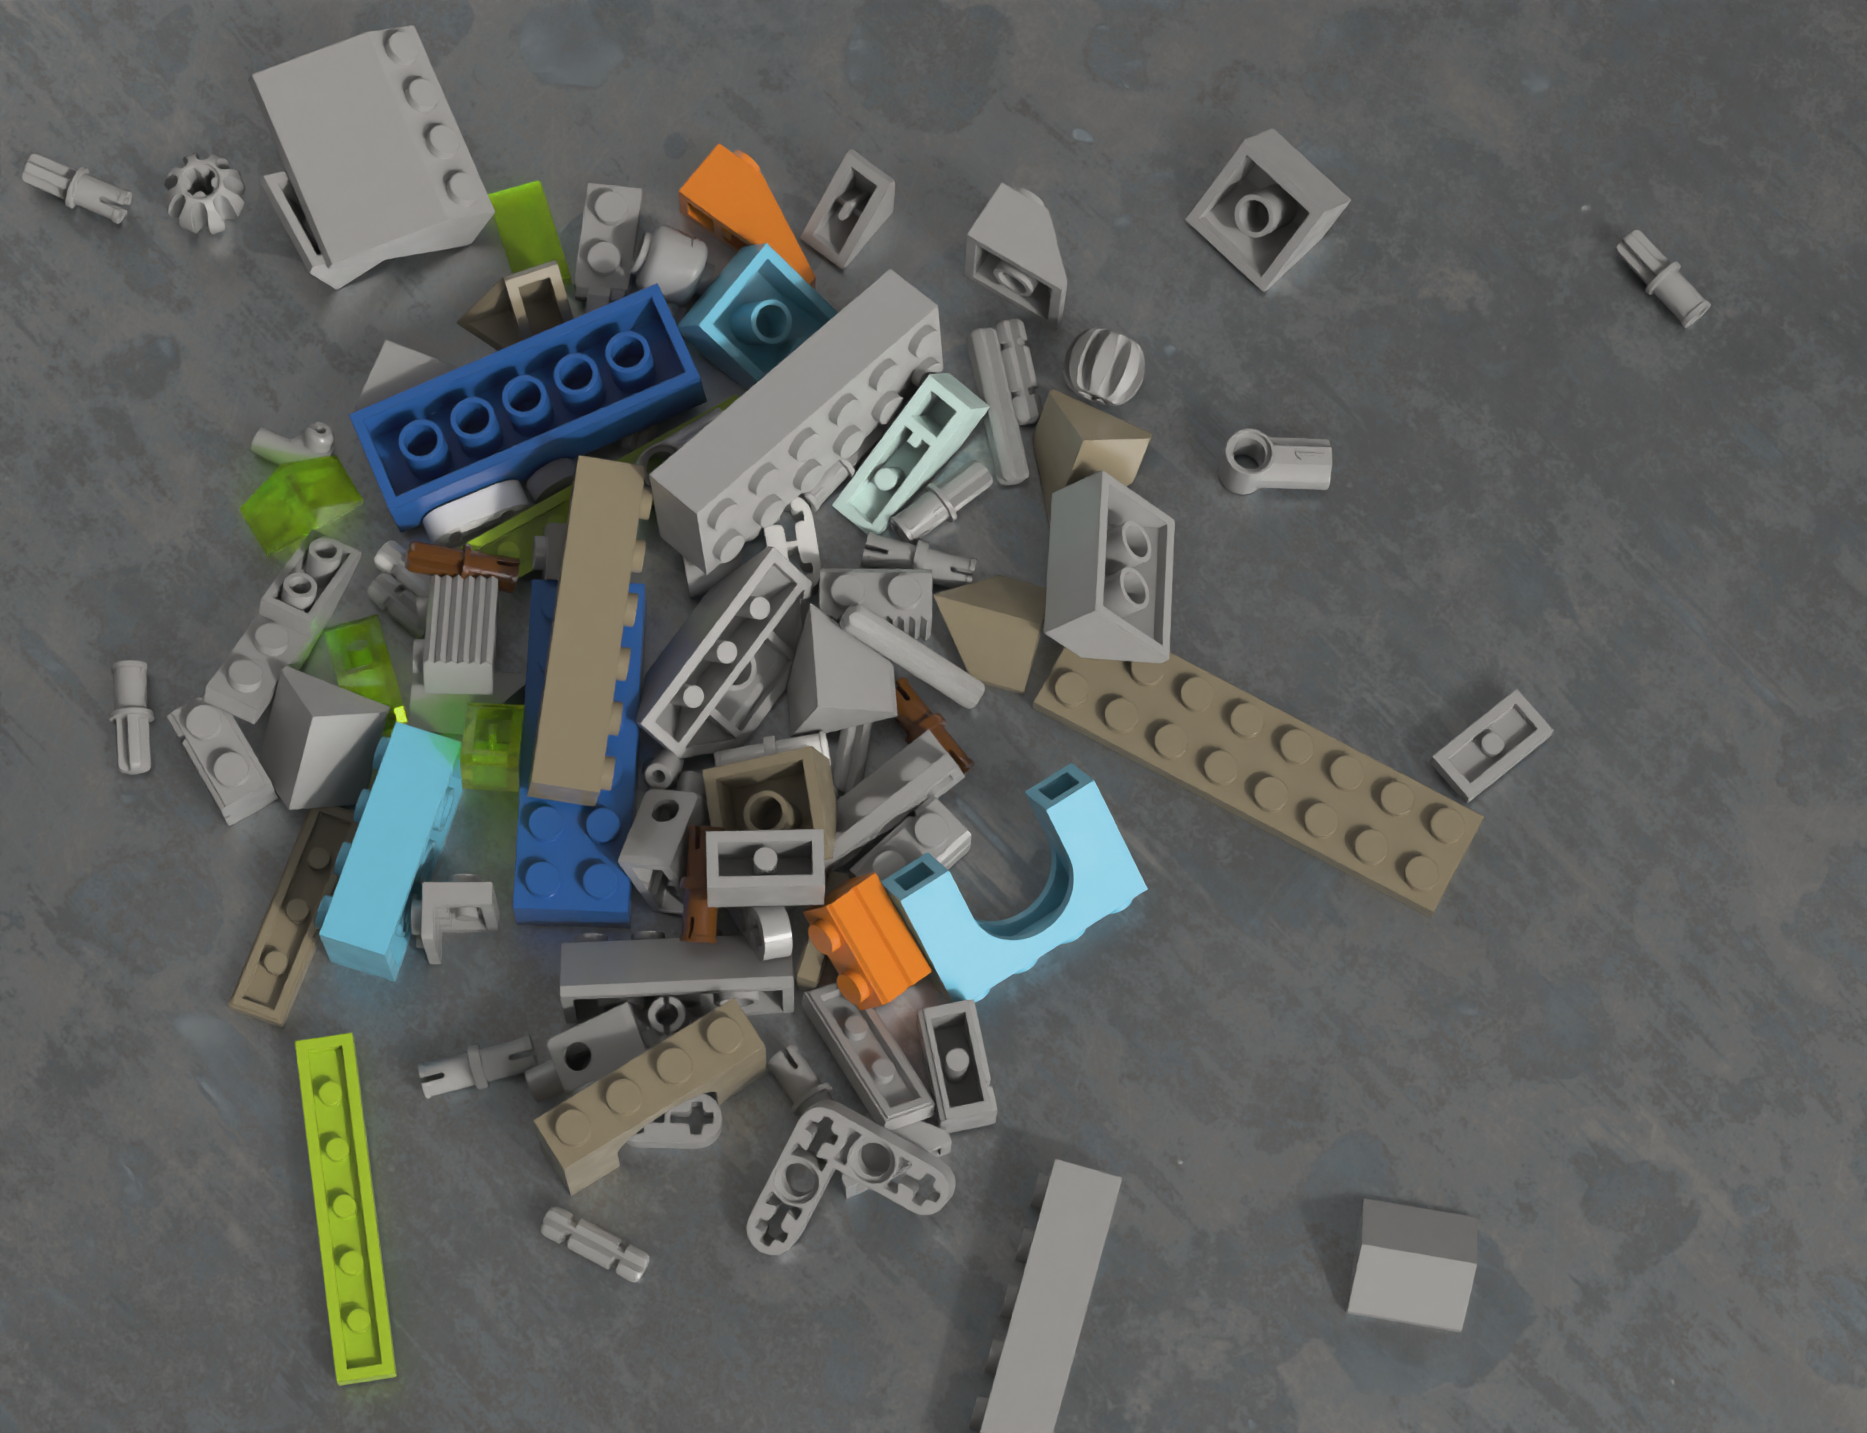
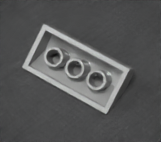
M716 929L717 944L679 941L680 938L665 939V933L659 931L636 932L631 935V940L608 941L607 935L597 933L577 935L574 937V943H561L560 999L566 1023H583L626 1002L648 1019L650 1006L660 997H664L666 1004H669V997L678 999L694 1018L705 1016L733 998L736 999L745 1015L794 1013L792 953L787 957L760 961L743 935L722 936V931Z

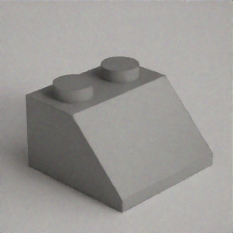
M1271 128L1243 141L1185 220L1260 290L1265 292L1323 238L1351 199L1274 128Z
M1001 182L967 233L964 276L1057 330L1063 319L1068 281L1049 209L1045 208L1042 200L1031 191L1021 187L1014 190Z

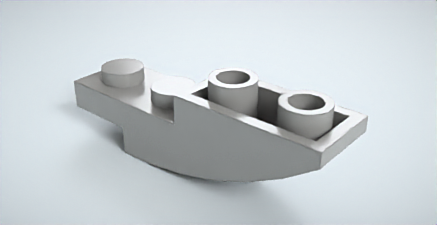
M311 529L261 598L257 617L206 685L204 702L255 725L269 703L274 700L281 670L286 665L299 671L339 603L361 559L362 551Z

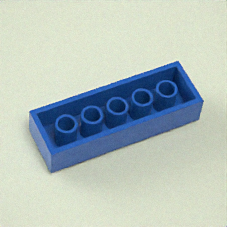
M658 283L351 413L349 417L389 511L400 533L423 524V518L440 506L503 481H524L541 467L560 458L575 459L579 455L587 454L708 401L699 373Z
M532 580L513 911L517 925L631 929L633 883L619 865L618 859L637 811L641 727L636 723L643 688L647 613L645 584H629L628 592L639 595L634 626H623L621 646L631 648L626 681L616 680L613 701L623 702L620 730L618 736L608 735L605 754L606 756L616 757L611 790H600L596 805L593 807L527 796L558 580Z

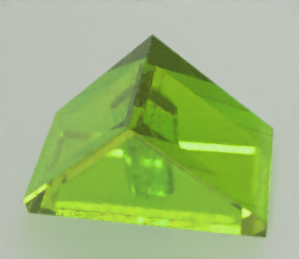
M337 455L282 463L239 510L264 553L269 557L307 536L311 529L318 530L365 503Z
M467 703L460 753L462 789L519 792L525 705Z

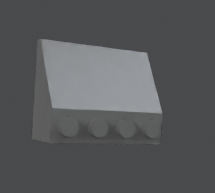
M414 25L368 31L252 74L248 79L328 269L468 246L473 243L494 215L495 210Z

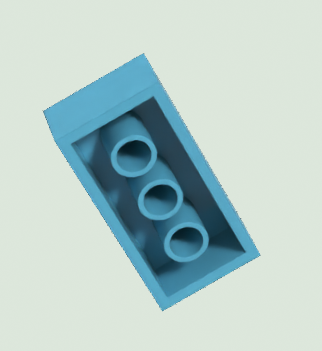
M396 722L391 737L382 736L378 743L372 765L373 769L378 770L372 790L363 789L358 798L353 821L359 823L353 842H344L340 848L334 867V874L340 876L333 897L329 895L323 897L315 919V928L321 929L319 933L320 941L324 945L330 962L393 982L396 981L412 936V900H422V882H431L469 776L462 742Z

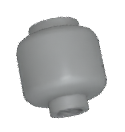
M662 226L653 234L648 232L643 234L635 251L629 273L636 275V286L639 291L658 283L667 303L682 306L691 299L694 293L702 296L708 289L715 265L707 263L708 247L702 239L670 226Z

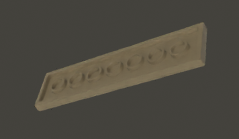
M1064 647L1033 702V709L1430 918L1484 819V816L1171 652L1169 660L1163 663L1081 658Z

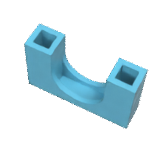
M1073 763L1068 764L1024 792L1049 842L1052 864L1048 881L1042 893L1023 912L999 921H984L973 918L950 871L929 852L881 881L932 969V972L928 974L935 989L949 1003L974 999V1002L981 1000L989 993L990 988L1012 974L1027 971L1035 965L1039 957L1060 944L1070 943L1078 939L1084 933L1085 928L1108 914L1124 910L1131 904L1133 898L1147 890L1144 880L1095 781Z

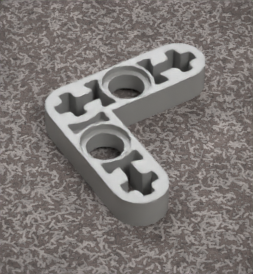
M821 1100L813 1104L798 1120L748 1218L746 1226L747 1237L752 1246L761 1253L780 1255L788 1251L802 1235L835 1169L911 1212L920 1215H932L944 1207L954 1194L956 1187L955 1175L950 1166L941 1159L854 1110L833 1100ZM826 1116L834 1121L831 1130L838 1136L831 1135L822 1144L818 1153L808 1150L819 1133V1127L813 1122L819 1123ZM868 1143H878L884 1146L891 1158L889 1169L883 1172H876L865 1166L861 1155L863 1146ZM904 1159L912 1163L904 1172L909 1176L905 1175L897 1184L892 1181V1178L901 1169ZM794 1163L806 1165L814 1175L815 1184L813 1189L808 1192L794 1190L786 1180L787 1167ZM926 1174L932 1175L936 1179L933 1188L940 1192V1194L933 1192L928 1198L922 1197L918 1193L921 1184L913 1178L921 1180ZM783 1202L793 1206L781 1223V1228L785 1232H781L776 1238L767 1234L769 1224L765 1220L772 1218Z

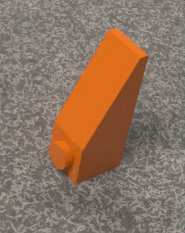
M718 143L678 191L680 213L736 253L744 246L767 243L816 290V277L765 178L760 173V167L746 153L740 150H735L732 153Z

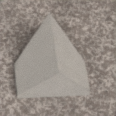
M810 603L787 682L790 737L816 734L819 731L829 733L898 716L893 663L841 629L839 623Z

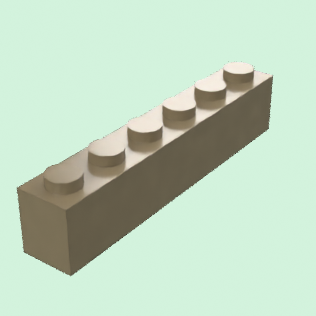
M578 456L571 488L527 790L528 797L595 807L600 790H611L616 757L605 755L608 735L618 736L623 711V702L613 701L616 680L626 681L631 654L630 647L621 646L623 626H634L639 595L628 592L631 572L641 574L646 548V540L636 538L638 520L649 519L653 498L651 486L644 485L646 466Z

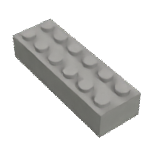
M892 269L884 273L649 474L660 537L706 575L720 563H727L735 558L741 551L744 543L762 527L767 528L774 524L789 503L801 493H808L813 490L827 470L841 458L846 459L852 456L859 449L864 438L880 424L884 425L891 422L899 414L903 404L916 393L929 374H939L944 370L938 305Z

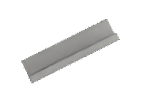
M929 729L836 801L838 819L833 859L824 861L825 879L827 873H830L831 870L839 873L844 872L871 851L908 816L914 817L915 810L931 795L938 799L965 778L959 766ZM800 905L784 906L787 914H789Z

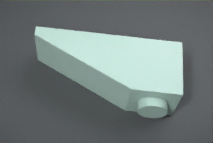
M950 373L929 374L832 506L867 535L869 532H873L875 535L881 536L890 526L889 519L904 510L958 451L990 406Z

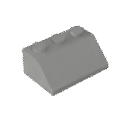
M1103 470L1052 493L1044 634L1081 658L1163 663L1169 660L1175 520Z

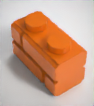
M876 872L853 877L845 881L824 897V905H811L803 911L810 924L808 934L811 942L818 951L828 955L839 974L837 985L840 992L849 1002L856 1004L860 1011L883 1006L906 991L908 987L916 984L932 972L931 967Z

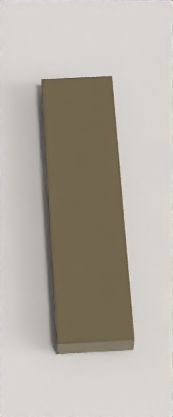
M338 806L309 808L228 1003L230 1010L270 1025L284 1028L320 941L319 933L321 929L315 928V919L319 905L325 895L333 897L340 876L334 874L338 853L344 842H353L359 823L353 821L354 812Z

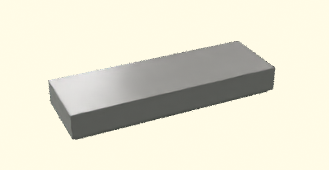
M837 982L804 992L801 1003L802 1007L875 1123L892 1131L933 1116L936 1103L875 1008L860 1011L856 1004L849 1002L842 995Z

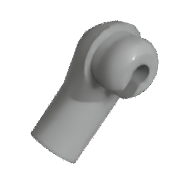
M322 422L311 423L303 435L291 440L265 427H261L252 441L250 450L289 471H299L326 461L335 449V436L332 428Z
M662 747L655 758L647 759L642 766V774H645V785L651 789L671 790L675 788L678 776L683 769L684 759H679L675 754Z

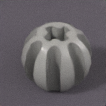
M198 153L183 157L185 166L182 168L171 167L165 179L164 186L168 191L164 194L163 201L168 214L172 218H179V225L194 234H197L203 227H209L211 234L224 231L226 226L223 221L226 219L237 220L244 207V201L240 196L245 192V185L240 172L237 169H229L230 162L226 158L214 153L205 160H200Z
M1103 328L1084 330L1073 339L1066 351L1063 366L1065 381L1074 393L1090 401L1107 406L1124 404L1135 396L1143 383L1145 372L1143 350L1134 340L1120 333Z

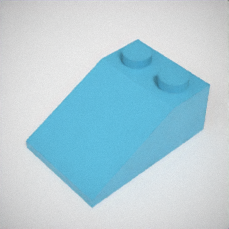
M767 243L742 247L683 317L677 327L680 334L715 367L749 390L838 314V312Z

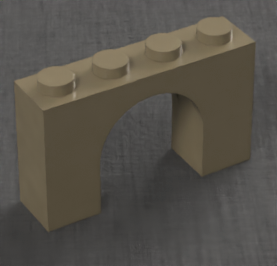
M733 998L533 1120L540 1147L568 1193L572 1196L620 1166L618 1158L620 1148L633 1135L662 1114L691 1098L710 1092L717 1104L720 1105L766 1077L765 1045L736 999Z

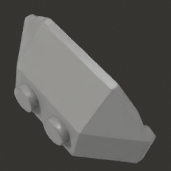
M768 546L713 585L645 674L636 723L662 747L675 754L679 759L744 746L787 688V682L809 608L808 598H811L812 582L775 547Z

